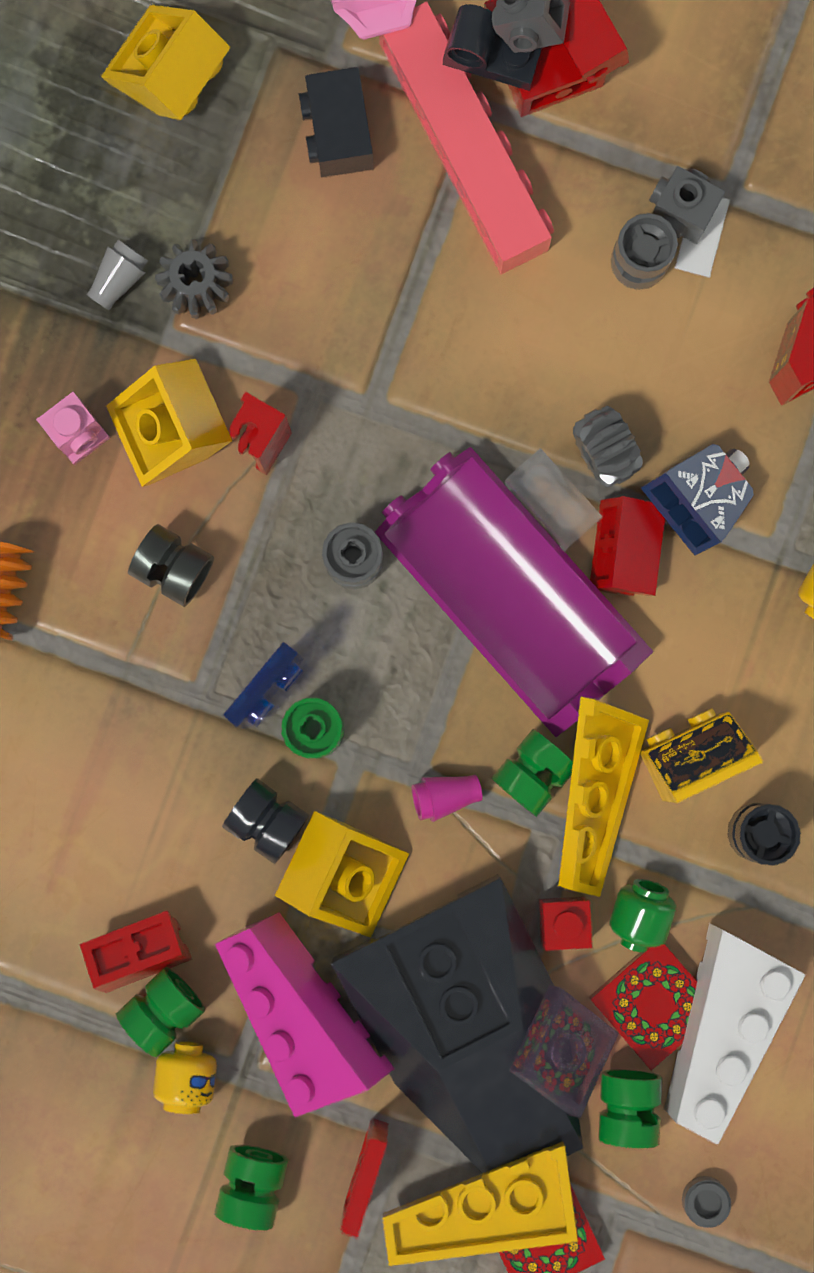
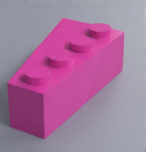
M279 912L244 927L215 944L294 1117L368 1091L395 1069L385 1055L380 1058L366 1039L370 1035L359 1020L354 1023L340 1005L338 999L341 995L331 982L328 984L324 982L312 967L315 960Z

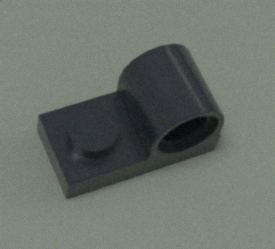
M464 4L457 11L444 52L443 65L530 91L543 47L530 52L514 53L502 37L495 32L492 23V11L481 6Z

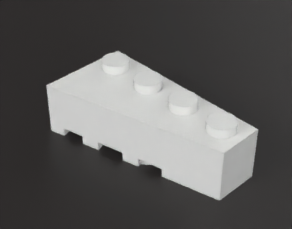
M709 923L706 940L708 941L703 961L699 963L696 981L698 982L681 1050H678L664 1110L676 1123L718 1145L796 995L805 974Z

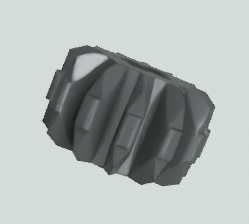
M191 239L189 251L183 252L179 244L174 243L172 249L176 257L172 259L161 256L159 262L166 271L155 275L157 284L164 287L159 293L164 303L173 301L172 309L177 315L183 313L189 306V312L193 319L199 318L200 307L206 306L210 314H215L217 309L213 300L217 299L221 302H228L229 294L223 287L230 286L234 282L232 274L225 271L229 266L227 257H216V247L211 243L205 246L201 252L197 240ZM201 273L203 278L201 283L193 281L188 285L186 281L188 276L196 278Z
M605 406L585 414L584 418L575 423L573 427L575 444L579 448L581 457L585 460L588 469L591 470L595 479L602 485L609 488L617 483L621 484L640 470L643 463L640 455L641 450L636 444L635 436L629 430L628 424L623 421L620 413L609 406Z

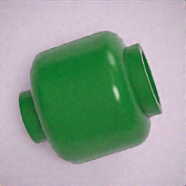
M636 879L633 884L621 887L610 918V927L621 938L620 943L622 946L632 951L646 952L648 947H658L666 943L677 906L674 900L668 896L670 891L665 886L650 880Z

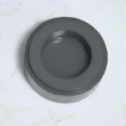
M701 1176L691 1180L686 1185L682 1194V1205L693 1223L700 1227L712 1228L722 1224L727 1219L731 1210V1199L725 1187L718 1180L708 1176Z

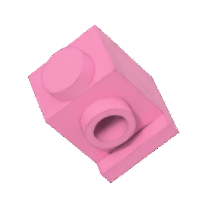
M74 392L70 393L36 419L55 445L74 465L110 439L102 426Z

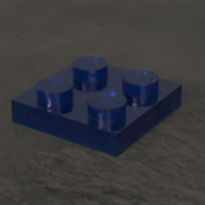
M283 641L225 711L223 716L238 728L247 729L249 725L259 727L275 706L269 701L281 688L287 692L303 674L304 671L299 665L304 659Z

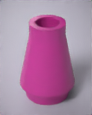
M476 774L459 777H422L421 783L412 784L413 802L420 820L430 818L432 822H435L483 799L481 785Z

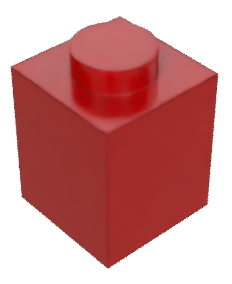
M584 896L538 899L541 946L545 951L593 948L590 900Z

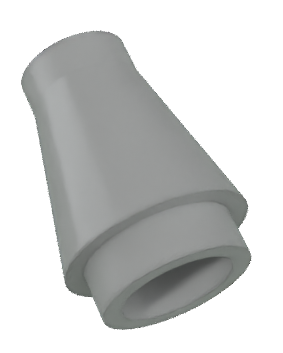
M118 239L112 248L107 247L93 285L87 295L104 308L110 310L113 304L146 273L142 269L148 260Z

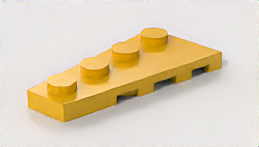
M581 697L558 886L600 897L649 720L586 697Z
M562 1141L384 1212L383 1226L389 1266L578 1242L564 1142Z

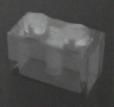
M541 448L505 480L504 485L564 552L569 550L596 526L602 518L601 514Z

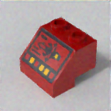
M814 288L806 293L808 298L796 305L798 311L786 325L769 380V384L781 406L814 390Z

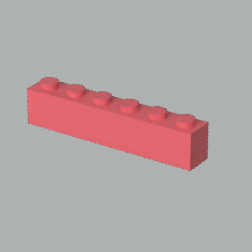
M426 1L414 7L411 25L407 29L380 35L379 44L500 275L547 252L552 239L551 234L554 233L553 225L546 211L543 208L537 210L530 197L533 194L530 180L523 169L516 171L509 157L512 155L510 143L502 130L495 131L489 120L492 112L485 95L481 91L475 93L468 80L471 78V73L443 65V56L450 31L443 16L440 13L434 16Z

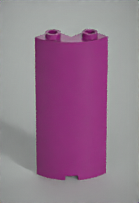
M471 447L456 457L449 452L432 466L430 471L435 476L422 490L407 500L403 495H400L382 511L386 519L374 533L557 738L578 721L581 697L599 701L638 668L654 651Z

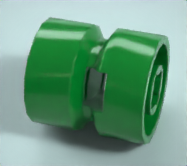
M305 698L295 702L286 711L282 720V736L285 744L293 753L304 758H323L331 755L340 746L344 737V722L340 713L329 702L319 698Z
M532 729L517 747L519 757L516 760L507 759L491 779L526 810L537 817L553 799L551 789L553 787H563L570 779L573 761L542 734Z
M164 967L145 985L146 996L136 994L116 1013L117 1020L128 1036L142 1050L156 1058L176 1040V1027L181 1029L183 1027L187 1028L206 1011L204 1004L193 989L168 967Z
M611 1069L602 1071L600 1099L607 1104V1108L599 1113L598 1140L607 1145L623 1148L644 1149L660 1145L661 1118L654 1113V1108L659 1106L662 1101L663 1077L655 1073L638 1070Z
M231 1146L224 1169V1176L229 1180V1183L222 1185L220 1188L214 1212L216 1218L224 1223L243 1229L257 1231L273 1229L280 1201L274 1192L283 1187L289 1159L278 1152L257 1146Z

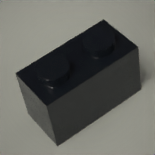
M359 67L305 75L307 92L299 93L303 121L312 119L314 135L306 136L310 164L319 163L321 178L374 170L373 151Z

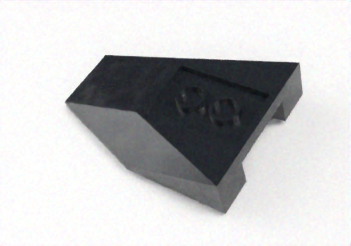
M498 874L457 894L458 898L377 939L373 937L333 957L331 965L365 1029L369 1033L380 1057L385 1055L395 1068L389 1073L395 1085L482 1173L562 1141L565 1145L566 1157L583 1149L575 1088L569 1087L566 1094L559 1091L560 1095H553L548 1090L545 1092L542 1088L538 1087V1083L533 1081L530 1075L531 1066L526 1064L529 1053L525 1055L526 1047L534 1025H537L541 1015L551 1013L553 1007L560 1010L559 1005L562 1006V1001ZM547 1022V1023L544 1024V1025H546V1027H547V1029H548L549 1023ZM555 1027L551 1037L545 1042V1055L543 1054L542 1059L549 1064L552 1071L561 1070L564 1073L571 1062L566 1030L558 1031L559 1028ZM534 1045L533 1047L535 1050L540 1049L539 1046L536 1047ZM538 1067V1073L542 1070L541 1067ZM555 1078V1079H554V1080H555V1083H554L553 1085L556 1086V1084H557L558 1081H557L556 1078Z

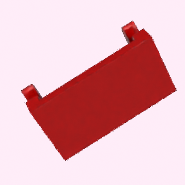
M569 0L570 6L563 44L582 78H586L590 84L620 66L623 67L628 64L627 47L600 0Z
M245 391L241 397L243 405L230 425V437L236 439L240 435L241 428L247 424V428L238 443V452L243 455L248 450V454L254 457L257 463L255 468L267 475L290 438L292 431L285 414Z
M626 496L600 500L590 581L599 591L626 596H634V594L656 596L665 518L652 502Z
M166 910L79 944L93 989L108 993L157 974L164 967L172 968L192 960L189 948L186 944H183L178 930H181V926L177 919L172 917L170 912Z

